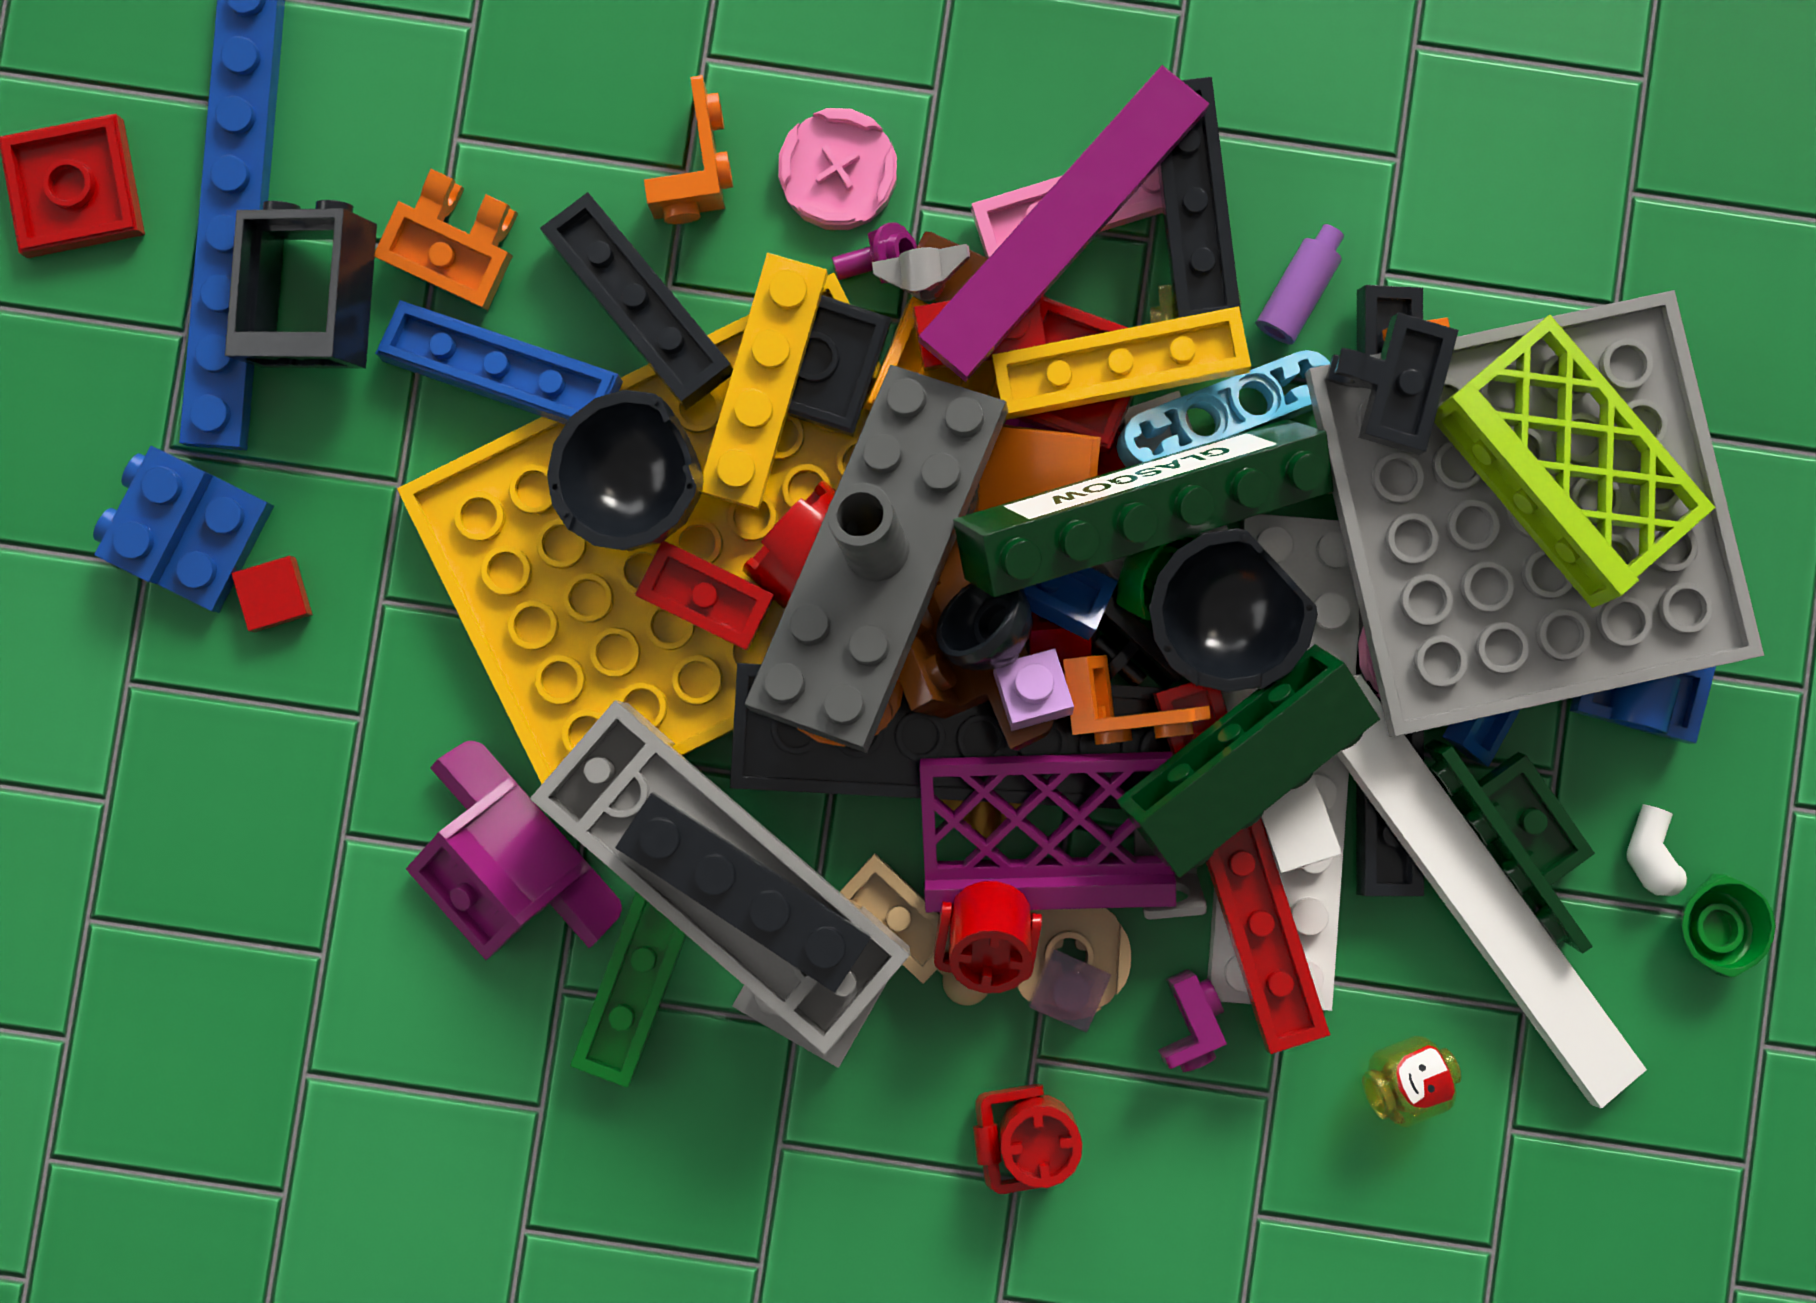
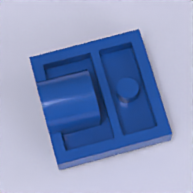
M1716 666L1573 697L1570 711L1686 744H1694L1698 739Z

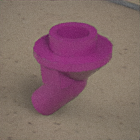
M897 222L886 223L868 233L869 247L831 258L836 277L839 281L873 271L872 262L897 258L905 251L916 249V241L904 226ZM880 279L881 283H888V282H886V281Z

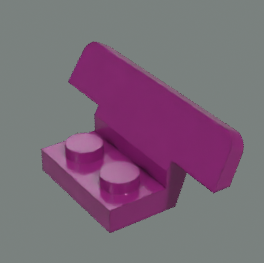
M476 741L463 742L434 762L430 769L466 808V811L439 831L406 867L409 874L485 960H488L498 952L530 919L549 904L588 948L592 947L621 915L622 905L617 895L483 744Z

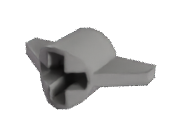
M963 244L942 249L931 247L911 249L901 253L897 258L872 262L873 274L922 301H932L940 296L945 283L970 259L969 246Z

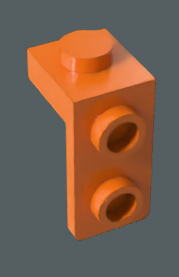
M703 75L693 76L690 79L704 170L644 179L647 204L654 220L664 218L665 223L685 224L696 221L701 217V212L725 209L722 189L733 188L728 152L717 153L713 132L724 129L719 93H707Z
M1107 655L1063 660L1065 670L1063 674L1074 705L1073 714L1070 715L1072 735L1094 733L1095 745L1132 741L1131 728L1154 726L1155 738L1194 734L1193 721L1211 718L1209 706L1115 717Z

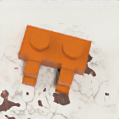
M430 169L415 208L400 201L397 202L375 250V258L488 311L513 257L509 252L498 248V245L508 235L518 213L510 209L508 204L485 194L470 234L453 227L443 221L456 207L464 188L456 184L453 178Z

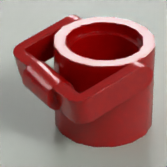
M981 881L969 885L955 896L953 902L942 901L934 943V964L940 971L953 973L958 982L974 991L1002 993L1014 989L1023 981L1028 980L1033 973L1041 932L1042 914L1032 913L1030 915L1028 900L1022 892L1012 885L999 881ZM950 924V948L948 953L945 952Z
M1031 1084L989 1091L977 1097L975 1109L978 1125L973 1126L977 1164L983 1165L985 1183L989 1189L998 1194H1008L1036 1188H1049L1063 1183L1075 1172L1082 1157V1139L1072 1112L1062 1101L1050 1095H1044L1043 1084ZM1016 1100L1006 1109L1000 1121L998 1136L997 1124L993 1121L991 1104ZM1001 1154L1006 1168L1015 1178L1001 1180L999 1163L1002 1162Z

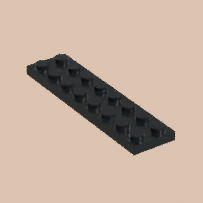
M737 663L730 788L921 798L920 759L1171 752L1167 737L1155 738L1154 726L1131 728L1132 741L1095 745L1094 733L1072 735L1070 715L1054 719L1052 730L1046 737L1018 751L1012 750L1008 746L990 700L944 719L911 711L903 691L901 706L886 728L874 736L868 753H864L848 746L818 743L797 730L796 727L750 711L745 705V701L761 664ZM1111 685L1115 717L1158 712L1153 694L1170 688ZM1153 771L1133 772L1119 787L1127 792ZM1115 772L1103 773L1110 778ZM1071 773L1056 788L1077 807H1080L1101 785L1087 773ZM1052 774L1041 775L1047 780ZM1007 775L993 790L1008 803L1022 804L1038 787L1024 775ZM989 776L978 777L985 781ZM934 777V794L941 800L964 801L975 791L961 777ZM1111 794L1097 807L1122 809L1117 803V799ZM1048 796L1038 804L1058 806ZM983 798L980 802H989V801L986 800L985 798Z

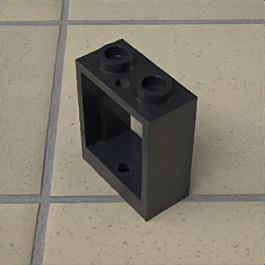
M336 200L316 201L315 209H301L296 204L283 201L263 202L262 210H237L225 356L261 368L366 369L377 224L353 213V205ZM284 240H333L326 332H277Z

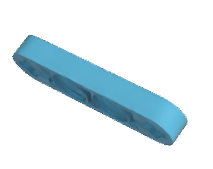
M1310 350L1299 351L1252 369L1250 373L1231 377L1143 411L1131 418L1118 436L1116 446L1118 456L1123 464L1129 467L1313 410L1307 385L1291 389L1285 396L1282 387L1288 385L1298 373L1302 378H1305V373L1310 368L1328 365L1330 362L1318 352ZM1243 388H1253L1261 392L1267 402V412L1257 416L1245 411L1239 402V391ZM1193 408L1207 411L1214 419V434L1201 436L1191 431L1186 422V412ZM1170 426L1172 436L1164 439L1153 453L1148 447L1139 449L1136 446L1135 441L1141 435V432L1146 439L1163 434Z

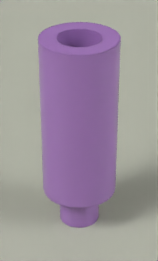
M1324 224L1315 239H1303L1255 322L1257 327L1265 334L1282 343L1294 344L1342 261L1341 256L1336 252L1344 238V234L1339 229Z

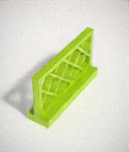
M1548 315L1456 393L1438 406L1434 421L1437 427L1591 608L1622 596L1639 581L1637 577L1716 508L1551 315ZM1541 338L1559 357L1558 376L1530 372L1531 346ZM1516 360V370L1505 369ZM1490 381L1514 383L1515 413L1496 411L1479 390ZM1530 386L1558 389L1557 419L1529 415ZM1572 391L1590 393L1600 405L1599 424L1572 421ZM1528 428L1557 432L1556 462L1538 460L1528 449ZM1571 434L1599 437L1598 468L1570 464ZM1614 439L1631 441L1641 453L1640 473L1613 470ZM1570 477L1598 480L1597 511L1579 509L1570 498ZM1613 482L1640 486L1639 516L1612 513ZM1655 489L1673 490L1689 511L1677 521L1655 519ZM1612 525L1639 529V555L1628 565L1611 546ZM1655 531L1664 532L1655 540Z

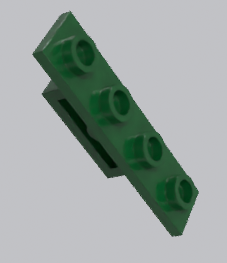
M1436 739L1427 743L1424 747L1435 761L1429 767V770L1450 797L1456 794L1460 796L1470 811L1464 816L1465 820L1484 846L1487 847L1493 843L1505 860L1499 865L1521 896L1527 892L1539 908L1534 915L1557 945L1563 941L1582 954L1592 948V944L1551 888V885L1586 861L1595 852L1527 755L1517 752L1483 778L1476 781L1452 746Z

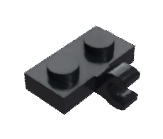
M1398 312L1390 319L1380 359L1347 348H1342L1339 355H1332L1326 380L1343 386L1371 389L1358 438L1415 455H1420L1427 451L1459 330Z

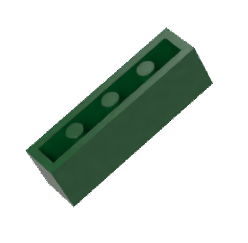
M1314 644L1304 653L1290 673L1263 689L1258 688L1116 801L1154 854L1180 878L1190 869L1199 867L1207 862L1213 855L1214 850L1238 831L1255 824L1262 817L1266 809L1290 790L1299 788L1308 782L1314 771L1338 752L1356 744L1361 739L1363 733L1378 722L1380 718L1346 664Z

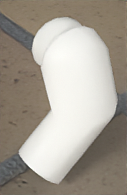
M1643 804L1627 849V861L1647 890L1655 895H1677L1686 886V873L1676 863L1663 844L1673 814L1663 809Z

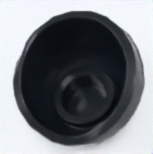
M972 583L962 588L944 608L937 624L936 641L944 656L955 665L973 671L1003 668L1015 662L1019 658L1025 642L1030 638L1033 627L1031 607L1024 590L1020 589L993 597Z

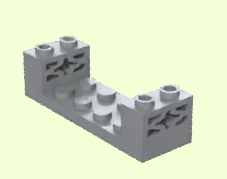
M615 700L530 799L825 1055L910 956V946L863 905L860 909L857 908L672 748L675 743L629 703ZM651 792H655L871 935V939L835 993L615 848Z

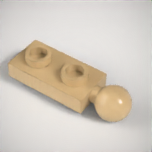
M875 853L842 888L840 893L857 908L860 909L863 905L910 946V956L902 965L924 984L938 970L934 964V943L940 912L925 913V898ZM950 924L945 952L948 953L950 948ZM938 970L943 975L944 991L953 1002L959 1005L970 1006L981 1002L988 993L974 991L962 985L956 980L953 973Z

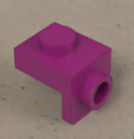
M1187 969L1166 978L1191 1035L1158 1050L1163 1062L1169 1069L1180 1065L1182 1072L1192 1071L1209 1064L1216 1059L1214 1050L1227 1045L1215 1016L1224 1013L1214 986L1209 978L1199 982L1197 975Z

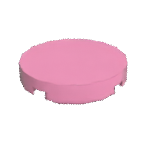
M826 108L813 113V117L806 119L801 124L799 122L788 132L779 152V182L787 203L804 221L825 230H851L871 222L888 205L896 187L897 155L888 136L873 118L853 109Z

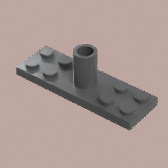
M890 364L745 701V705L750 711L868 753L956 540L953 519L966 515L1008 414V406L1005 400Z

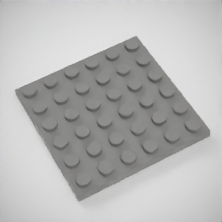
M1675 290L1552 316L1716 507L1637 577L1639 581L1627 592L1595 608L1590 607L1435 423L1433 424L1427 451L1420 455L1358 438L1371 389L1348 387L1326 380L1330 364L1310 368L1305 373L1317 429L1327 432L1334 488L1332 493L1389 737L1764 656ZM1544 318L1458 336L1439 405L1456 393ZM1541 338L1531 346L1530 372L1558 376L1559 357ZM1381 353L1370 356L1380 359ZM1516 360L1505 369L1516 370ZM1490 381L1479 390L1496 411L1515 413L1514 383ZM1530 386L1529 415L1557 419L1558 389ZM1572 391V421L1599 424L1600 405L1590 393ZM1528 428V449L1538 460L1556 462L1557 432ZM1571 434L1570 464L1598 468L1599 437ZM1614 439L1613 470L1640 473L1641 453L1631 441ZM1570 477V498L1579 509L1597 511L1598 480ZM1613 482L1612 513L1639 516L1640 486ZM1655 489V519L1677 521L1689 511L1673 490ZM1612 525L1611 546L1627 565L1639 555V529ZM1655 531V540L1664 532Z

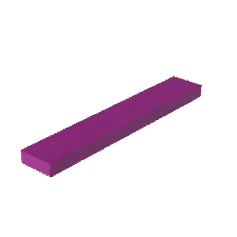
M1161 65L919 335L918 343L963 381L967 382L1204 116L1210 103L1165 66Z

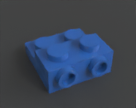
M150 446L145 456L140 453L136 454L126 465L121 482L128 490L118 509H107L97 521L93 538L100 544L94 555L147 582L158 584L212 612L220 613L234 585L231 573L242 570L274 505L163 450Z

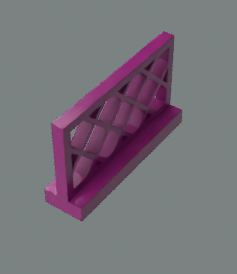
M1173 752L920 759L925 913L940 912L942 901L953 902L955 896L965 887L981 881H999L1014 886L1025 895L1030 904V910L1176 906V880L1174 873L1156 855L1133 856L1120 844L1136 829L1128 818L1109 835L1088 816L1110 794L1116 799L1124 795L1126 792L1119 786L1133 772L1154 771L1171 758ZM1103 772H1115V773L1109 778V777H1108L1106 774H1104ZM1071 773H1087L1101 785L1079 808L1056 788ZM1041 774L1052 775L1046 780ZM1007 775H1024L1038 787L1017 809L993 790ZM978 776H989V777H988L985 781H983V780H982L981 778H979ZM934 777H961L975 791L953 811L934 794ZM1047 796L1070 815L1049 836H1046L1026 818ZM983 798L988 800L1007 817L987 838L982 836L963 819ZM935 812L945 819L937 828ZM1079 824L1101 842L1088 857H1071L1058 846ZM1016 826L1039 845L1025 859H1009L995 847ZM953 828L958 830L977 847L964 860L937 861V843ZM1111 852L1116 855L1106 857ZM1049 853V854H1050L1052 857H1054V858H1044V857ZM987 855L991 860L981 859H983Z

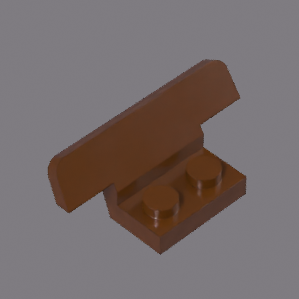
M956 538L939 578L940 584L934 590L898 679L911 711L944 719L990 700L1009 748L1018 751L1046 737L1052 730L1054 720L1011 731L993 674L994 669L985 671L963 669L944 656L936 641V628L944 608L962 588L970 584V582L964 579ZM1025 646L1019 654V658L1029 656Z

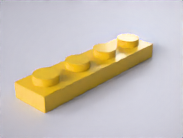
M767 253L702 474L704 481L702 494L760 510L828 276L827 269Z
M1239 306L992 355L999 396L1001 400L1007 402L1008 414L1005 420L1250 373L1251 369Z

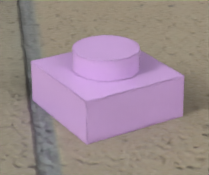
M1056 649L1021 657L1003 668L994 669L993 674L1011 731L1073 714L1074 705Z

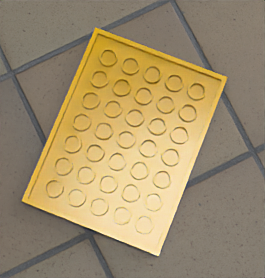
M835 273L828 275L822 295L850 304ZM749 315L707 335L731 363L732 368L735 365ZM878 362L869 392L881 367L880 362ZM649 364L621 377L623 383L619 391L631 390L654 393L669 405L690 439L703 474L731 377L687 410L680 404ZM863 408L854 437L787 415L760 510L701 494L686 524L665 539V541L758 586L742 571L744 564L750 558H753L764 546L761 541L774 525L800 498L806 500L814 492L818 483L826 481L833 489L837 490L870 411ZM540 417L397 488L541 784L544 783L615 700L629 703L675 743L672 748L682 756L732 732L737 663L762 664L785 611L784 608L773 600L749 650L746 651L635 596L660 543L632 551L598 547L566 528L552 506L547 479L553 444L565 424L545 417Z

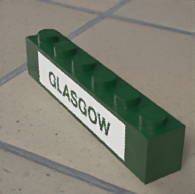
M1286 419L955 518L953 522L964 579L989 595L997 597L1333 492L1327 432Z

